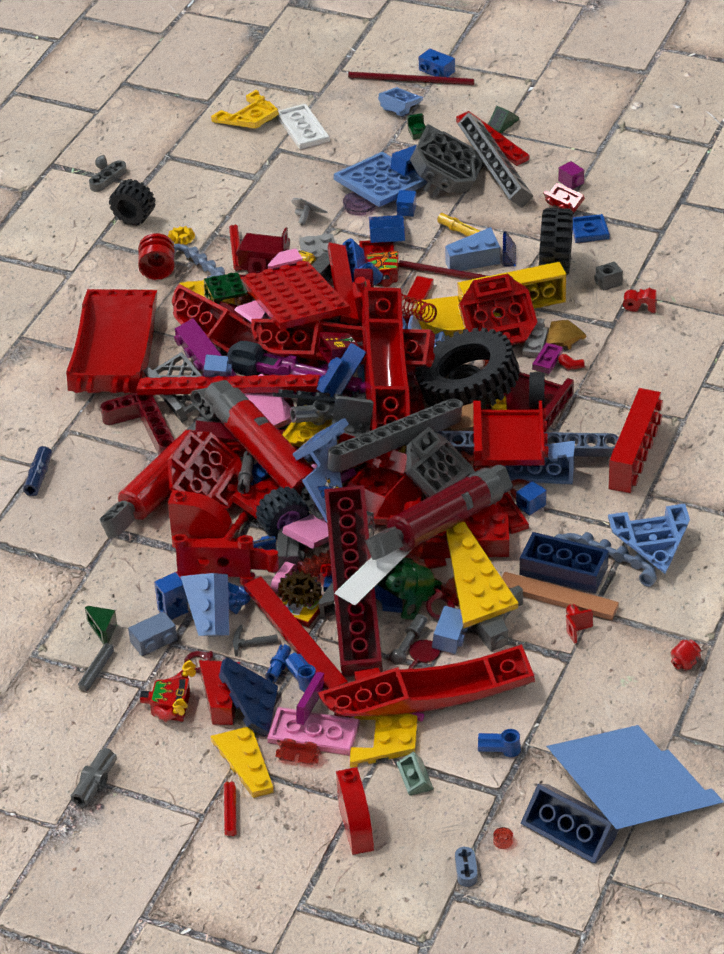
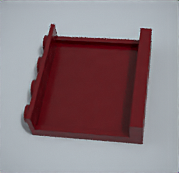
M520 372L518 374V381H515V387H510L511 392L509 394L504 393L507 410H539V408L529 407L530 375ZM567 378L562 385L545 380L544 408H546V420L543 421H547V430L574 394L573 379ZM490 403L486 405V406H487V409H484V410H492L491 407H490Z

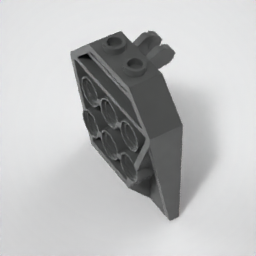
M430 124L426 125L410 158L418 175L428 181L424 191H429L431 184L437 186L433 192L434 197L438 195L440 189L448 193L469 192L476 181L483 163L476 150L470 145L444 131L438 130Z

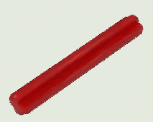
M235 224L229 226L233 268L235 271H241L242 268L238 264V256L235 254L240 245L238 225Z

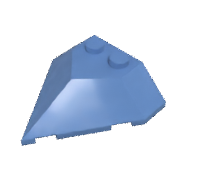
M678 504L666 506L665 516L630 521L628 513L623 512L609 514L608 520L613 534L666 574L690 522V517L686 505Z

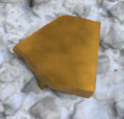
M569 320L552 321L546 343L561 347L567 346V349L570 350L573 343L579 341V339L583 340L587 336Z

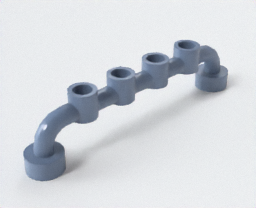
M174 244V254L176 251H183L186 258H192L195 265H201L204 272L209 271L211 273L207 278L225 275L224 268L222 266L216 267L214 260L207 261L206 254H199L196 246L189 248L183 244Z
M585 532L582 536L575 533L557 534L555 536L609 550V555L615 561L630 563L634 569H645L639 575V580L646 587H651L657 580L655 567L647 562L639 553L635 557L629 555L628 549L624 546H620L616 550L611 548V543L607 539H602L600 543L594 541L593 535L589 532Z

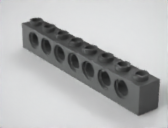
M468 112L458 123V126L507 197L523 208L533 197V194L481 120Z

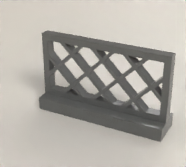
M183 352L153 370L150 367L143 370L145 376L150 378L202 376ZM183 360L182 366H175L178 361ZM164 370H168L167 375H159ZM180 371L179 375H172V372ZM185 371H192L190 376L183 374ZM159 395L182 423L188 419L186 415L196 409L193 404L187 407L184 406L186 400L191 401V395Z

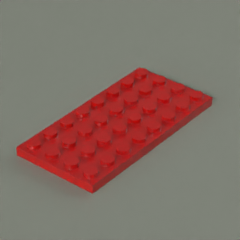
M299 261L291 266L282 265L274 270L265 269L261 273H249L245 277H241L246 290L280 330L351 313L349 304L308 261Z

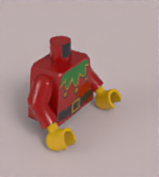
M189 660L183 664V670L175 676L156 680L153 691H141L140 703L150 704L151 714L164 722L169 720L184 722L191 694L188 677L196 675V665Z

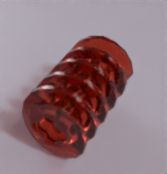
M327 550L326 554L321 552L319 556L313 555L311 559L306 558L304 562L298 561L299 574L301 571L304 572V575L311 573V578L315 576L319 581L321 565L331 564L330 550Z

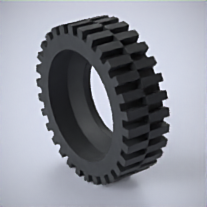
M473 328L472 332L466 329L463 330V334L455 332L451 338L449 335L444 337L445 341L441 342L439 340L435 342L436 347L433 349L435 359L432 366L416 367L417 381L424 399L430 407L449 399H458L463 403V406L471 404L473 401H481L482 410L487 409V404L490 403L493 406L496 404V399L502 400L505 398L504 393L509 394L511 392L510 387H515V381H518V374H520V367L510 340L502 332L498 331L496 333L494 329H490L488 332L487 328H482L481 331L478 328ZM476 360H489L488 364L481 371L470 377L457 380L444 378L453 368Z

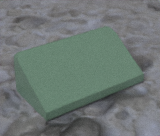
M414 751L397 762L398 769L410 796L434 789L422 758Z

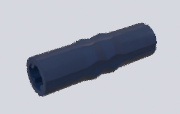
M40 446L30 465L23 487V492L28 496L38 495L53 454L49 447Z

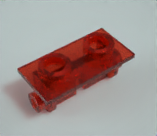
M289 738L277 740L280 749L276 750L275 756L279 760L294 762L296 755H299L298 763L318 764L319 755L316 754L321 755L322 752L316 743L308 741L304 742V744L296 743L295 740Z

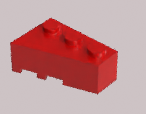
M199 660L201 680L212 724L233 725L236 706L229 696L231 691L227 684L222 683L219 678L222 661Z

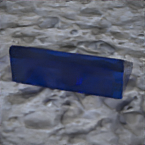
M504 231L502 265L516 266V244L509 234Z

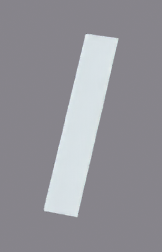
M397 549L376 560H372L371 557L334 594L356 605L410 551L403 552Z

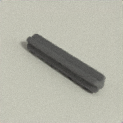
M105 643L79 681L80 690L85 692L89 690L114 652L112 644Z

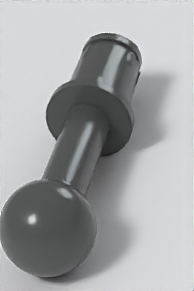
M416 615L410 627L405 629L407 633L400 647L394 649L390 654L392 663L402 664L406 661L407 649L414 639L420 638V632L427 622V618L424 615Z

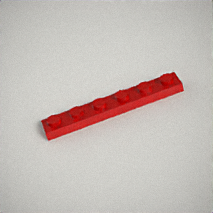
M467 111L456 116V122L459 123L468 112H471ZM481 120L511 163L518 166L530 160L528 153Z

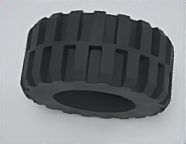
M546 208L543 210L541 221L539 266L560 262L566 275L570 272L572 210Z

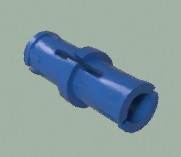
M281 644L276 655L270 660L271 665L265 674V678L270 682H273V680L277 682L281 671L286 667L285 660L292 651L288 645Z

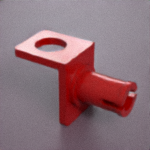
M570 604L565 610L567 613L566 630L575 644L577 643V631L593 627V611L591 609L580 611L576 604H572V606Z

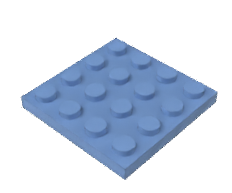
M380 152L334 173L335 181L378 207L396 200L399 190L415 191L425 186L428 182L421 178L417 172L403 176L391 169L392 157L384 152Z

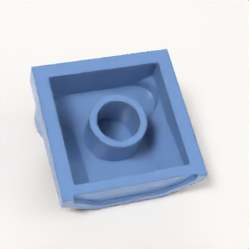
M396 87L379 93L378 100L384 110L396 112L399 116H405L409 114L410 107L422 101L423 97Z

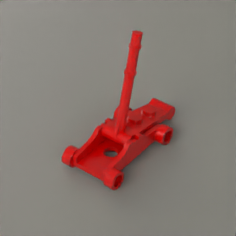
M245 510L238 516L236 522L231 525L223 538H205L199 541H188L187 536L184 534H177L172 537V547L176 549V573L179 577L209 573L228 574V577H239L240 584L243 586L255 579V573L251 569L267 570L270 573L278 572V551L253 548V537L249 535L238 537V542L231 541L250 516V513ZM200 557H206L209 560V563L206 565H201L198 562V559Z

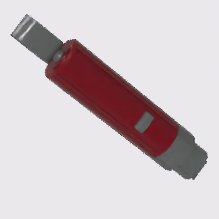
M496 465L490 469L482 468L390 518L387 523V529L365 540L372 560L382 558L397 549L408 552L500 501L503 494L510 491L513 487L506 467Z

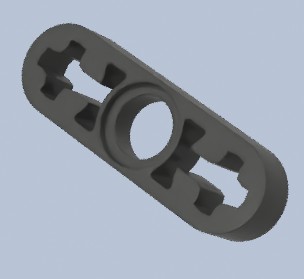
M121 160L114 161L89 179L90 190L94 192L102 191L127 172L126 163Z

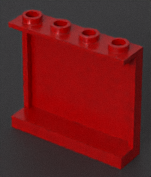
M473 401L474 466L544 465V459L548 458V446H545L548 443L547 433H544L547 432V421H543L546 420V408H542V401H539V410H481V401Z

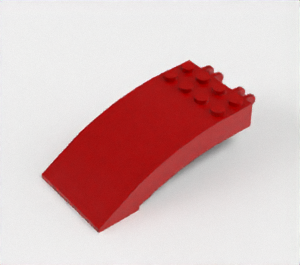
M87 289L82 302L74 350L66 370L68 391L75 393L87 391V393H137L136 388L140 378H145L143 370L148 368L157 290Z

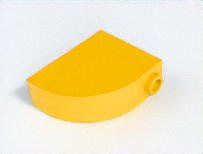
M457 296L422 300L435 305L437 308V316L434 321L425 323L417 320L422 329L432 330L434 334L443 331L445 336L449 335L450 338L454 336L453 333L455 332L463 334L465 328L458 307L459 300ZM426 306L425 313L422 317L426 316V314L428 313V306ZM430 306L429 314L427 315L426 318H424V320H425V319H428V318L431 316V314H432V307H431V306Z

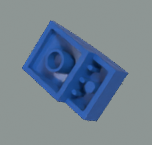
M403 215L369 217L371 243L405 241Z

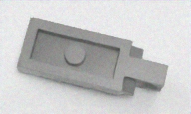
M537 318L538 323L525 342L523 356L536 358L545 345L547 328H544V319Z

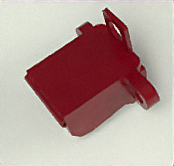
M285 227L281 237L246 233L235 253L238 256L239 266L243 270L248 271L249 258H265L267 261L266 269H268V264L279 252L290 249L288 228ZM260 262L253 263L254 271H261L262 265Z

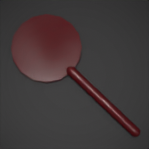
M427 639L418 640L410 646L409 653L414 661L408 669H413L418 662L429 663L438 658L440 650L432 648L433 641Z

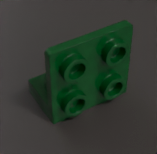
M238 272L204 278V296L217 304L226 299L248 295V291Z

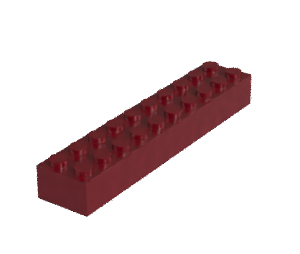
M364 485L324 489L334 593L371 558L365 542L369 538ZM373 587L356 605L334 594L341 674L344 677L354 676L356 671L378 667L380 673L383 672L375 588Z

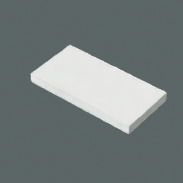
M306 104L278 111L279 115L276 117L299 150L330 142L329 135Z

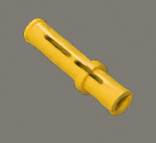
M440 213L437 218L438 223L466 236L480 232V230L459 221L458 218H452L444 213Z

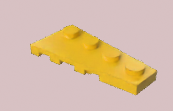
M244 727L210 736L212 744L219 749L221 756L228 761L232 771L237 773L241 783L253 798L274 793L273 785L253 730Z

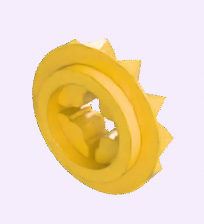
M187 226L173 227V230L169 231L168 237L171 238L174 244L186 245L195 239V232Z

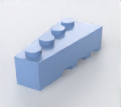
M575 441L545 445L548 446V458L544 459V465L502 466L506 467L511 481L573 485Z

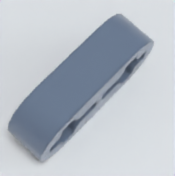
M460 847L455 852L457 880L460 885L470 887L477 882L475 853L470 847ZM463 856H467L468 862L463 861ZM465 871H469L470 877L465 876Z

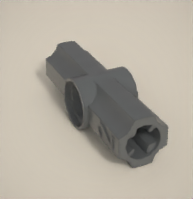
M316 400L313 405L291 407L290 419L292 423L312 422L315 425H323L326 420H332L335 403L328 404L326 401Z
M104 748L100 750L91 765H86L83 768L80 782L71 794V801L82 808L88 806L97 790H102L105 787L108 773L117 760V755L111 749Z

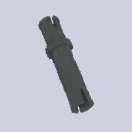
M248 451L244 452L241 471L238 474L237 490L244 494V489L245 493L249 492L250 483L253 481L252 471L255 458L250 453L248 455Z

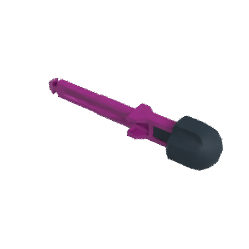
M249 341L237 342L231 346L227 354L233 371L244 376L266 373L270 375L312 374L320 375L321 377L327 373L325 369L298 363L297 356L281 357L269 354L260 344ZM352 377L345 390L354 392L361 390V393L366 392L365 381L363 382L361 378Z

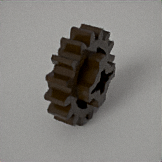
M293 571L292 575L285 574V578H280L278 596L282 597V602L288 601L289 606L296 604V608L300 605L307 607V603L314 605V600L319 601V596H321V582L317 581V577L311 578V573L304 575L303 571L300 574Z

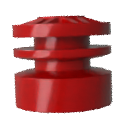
M152 233L140 240L138 245V268L143 276L153 280H162L172 274L175 267V249L171 238L164 234Z

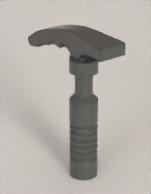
M240 625L233 638L234 654L238 656L239 648L246 647V645L253 644L255 646L277 643L278 636L275 634L253 637L250 640H240L241 632H243V626Z

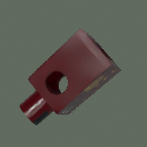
M320 332L318 350L329 364L336 357L342 358L351 343L363 349V342H356L349 333Z

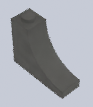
M519 585L511 588L510 591L518 601V606L523 605V589ZM510 612L471 626L490 651L508 645L509 630L504 621Z

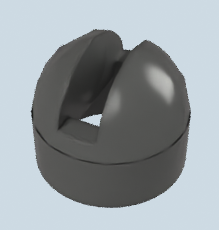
M101 155L95 160V165L100 169L108 166L105 155Z

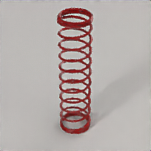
M401 293L402 297L404 296L402 301L405 299L402 314L410 317L415 313L416 319L425 323L435 320L437 316L435 305ZM409 300L408 307L405 309L406 302ZM413 302L412 308L409 310L410 303ZM416 304V305H417V306H416V309H415V311L413 312V307H414V305ZM426 306H428V313L426 314V316L422 317L425 313ZM430 306H431V307H432V314H431V316H430L428 319H425V320H424V318H426L427 315L429 314Z

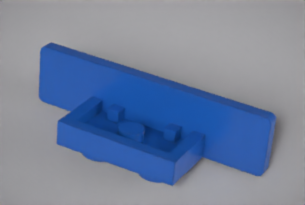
M351 343L342 358L336 357L330 361L327 373L321 376L318 381L319 386L317 390L321 393L331 394L330 397H334V394H342L364 359L366 351Z

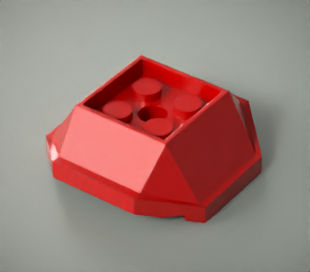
M508 273L473 280L458 305L465 330L468 329L469 332H472L473 328H478L479 331L482 328H487L489 332L490 329H494L496 333L500 331L503 335H506L511 345L525 343L538 323L529 290L514 280ZM493 313H499L501 317L497 318Z
M189 431L168 459L169 489L171 491H187L206 495L216 500L227 510L233 503V494L238 493V474L242 467L240 457L211 432Z
M368 464L363 469L358 470L357 475L350 478L343 486L364 485L367 520L376 525H387L390 515H397L403 512L406 502L423 501L421 490L406 474L381 467L379 470L369 468Z

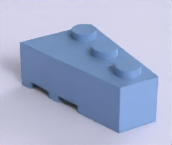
M487 228L446 245L445 263L448 269L463 271L500 264V245L492 228Z
M209 573L180 576L198 636H229L228 574Z

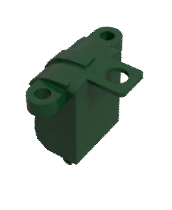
M404 557L377 583L378 586L398 598L406 600L401 618L412 620L418 615L422 601L427 602L428 598L436 593V589L442 590L443 588L442 582L434 578L430 569L415 563L413 559ZM414 604L415 610L412 614L408 615L407 610L409 606Z

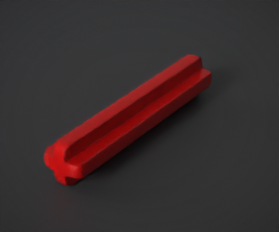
M233 781L224 783V831L226 836H235L237 833L236 787Z

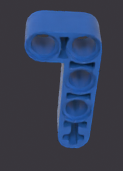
M352 238L347 239L342 245L346 246L352 283L354 282L355 268L373 269L375 286L382 280V272L373 263H366L364 250Z

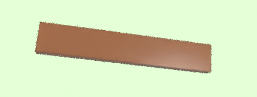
M504 572L502 576L509 589L519 585L523 589V597L564 608L570 604L571 606L576 604L580 611L591 609L593 616L613 620L619 607V602L509 572Z

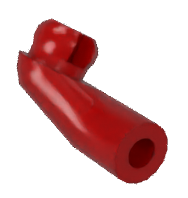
M561 354L558 358L559 363L567 370L585 368L584 359L574 360L567 354Z

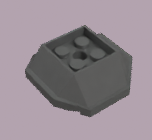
M430 427L425 429L407 445V460L404 473L428 498L475 473L473 467L445 437L435 433Z

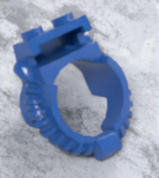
M228 582L229 610L234 614H238L242 606L247 604L251 597L243 586L239 587Z

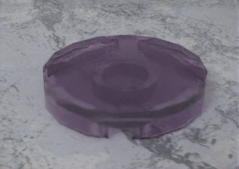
M350 192L343 198V208L352 215H366V212L370 211L371 213L376 208L375 204L355 192Z

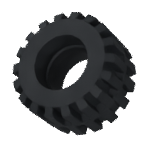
M128 179L120 183L111 194L109 204L111 205L110 209L113 211L114 216L118 217V220H122L125 224L129 223V225L133 226L135 224L137 226L140 223H144L154 210L156 200L148 186L146 187L142 182L139 183L138 180Z

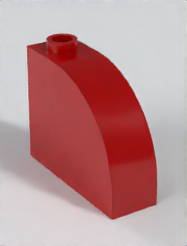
M172 490L168 501L172 537L177 534H184L188 539L223 538L232 525V520L227 510L220 503L200 493Z
M354 767L336 771L338 807L352 855L374 851L370 814L358 768Z

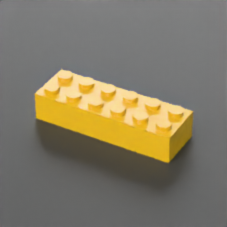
M560 262L457 282L459 303L473 280L507 273L529 290L534 309L566 302V273ZM493 313L495 317L501 316L499 313Z

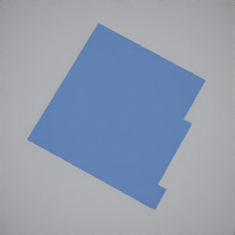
M639 725L546 746L616 829L724 803L712 788L704 790L669 750L661 751Z

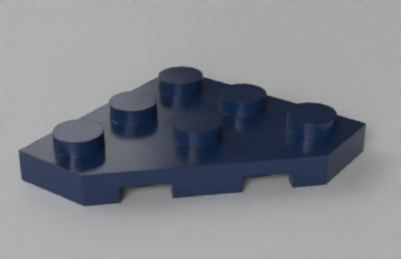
M226 657L222 661L219 678L230 689L231 693L229 696L236 708H240L245 716L243 721L246 726L265 737L270 731L278 685Z

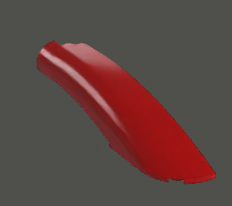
M178 284L172 297L174 311L172 313L181 325L194 319L213 345L227 354L231 346L239 341L257 343L252 334L250 323L221 305ZM297 358L300 364L317 368L320 365L316 360Z
M364 287L362 292L363 350L366 351L364 357L366 400L374 402L370 431L410 415L409 386L403 339L401 288Z
M272 319L251 320L254 339L264 350L276 355H293L302 359L326 361L318 350L320 332L349 333L356 342H363L361 326L319 320L280 330ZM403 329L406 366H432L435 359V354L433 353L435 334L429 329Z
M521 644L487 656L454 664L416 669H399V667L318 692V695L328 709L345 716L399 715L436 710L490 697L534 683L535 676Z

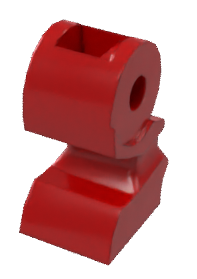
M649 287L646 290L640 289L639 292L631 289L624 293L623 307L626 310L636 312L642 303H646L648 311L656 314V289Z

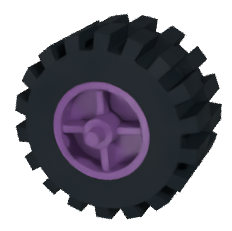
M279 487L277 490H271L269 494L264 496V499L259 501L260 505L256 508L257 520L270 537H275V539H278L279 529H283L284 526L310 515L309 507L294 488L290 489V487Z

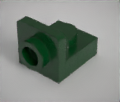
M423 113L407 116L408 131L413 140L420 139L426 127Z

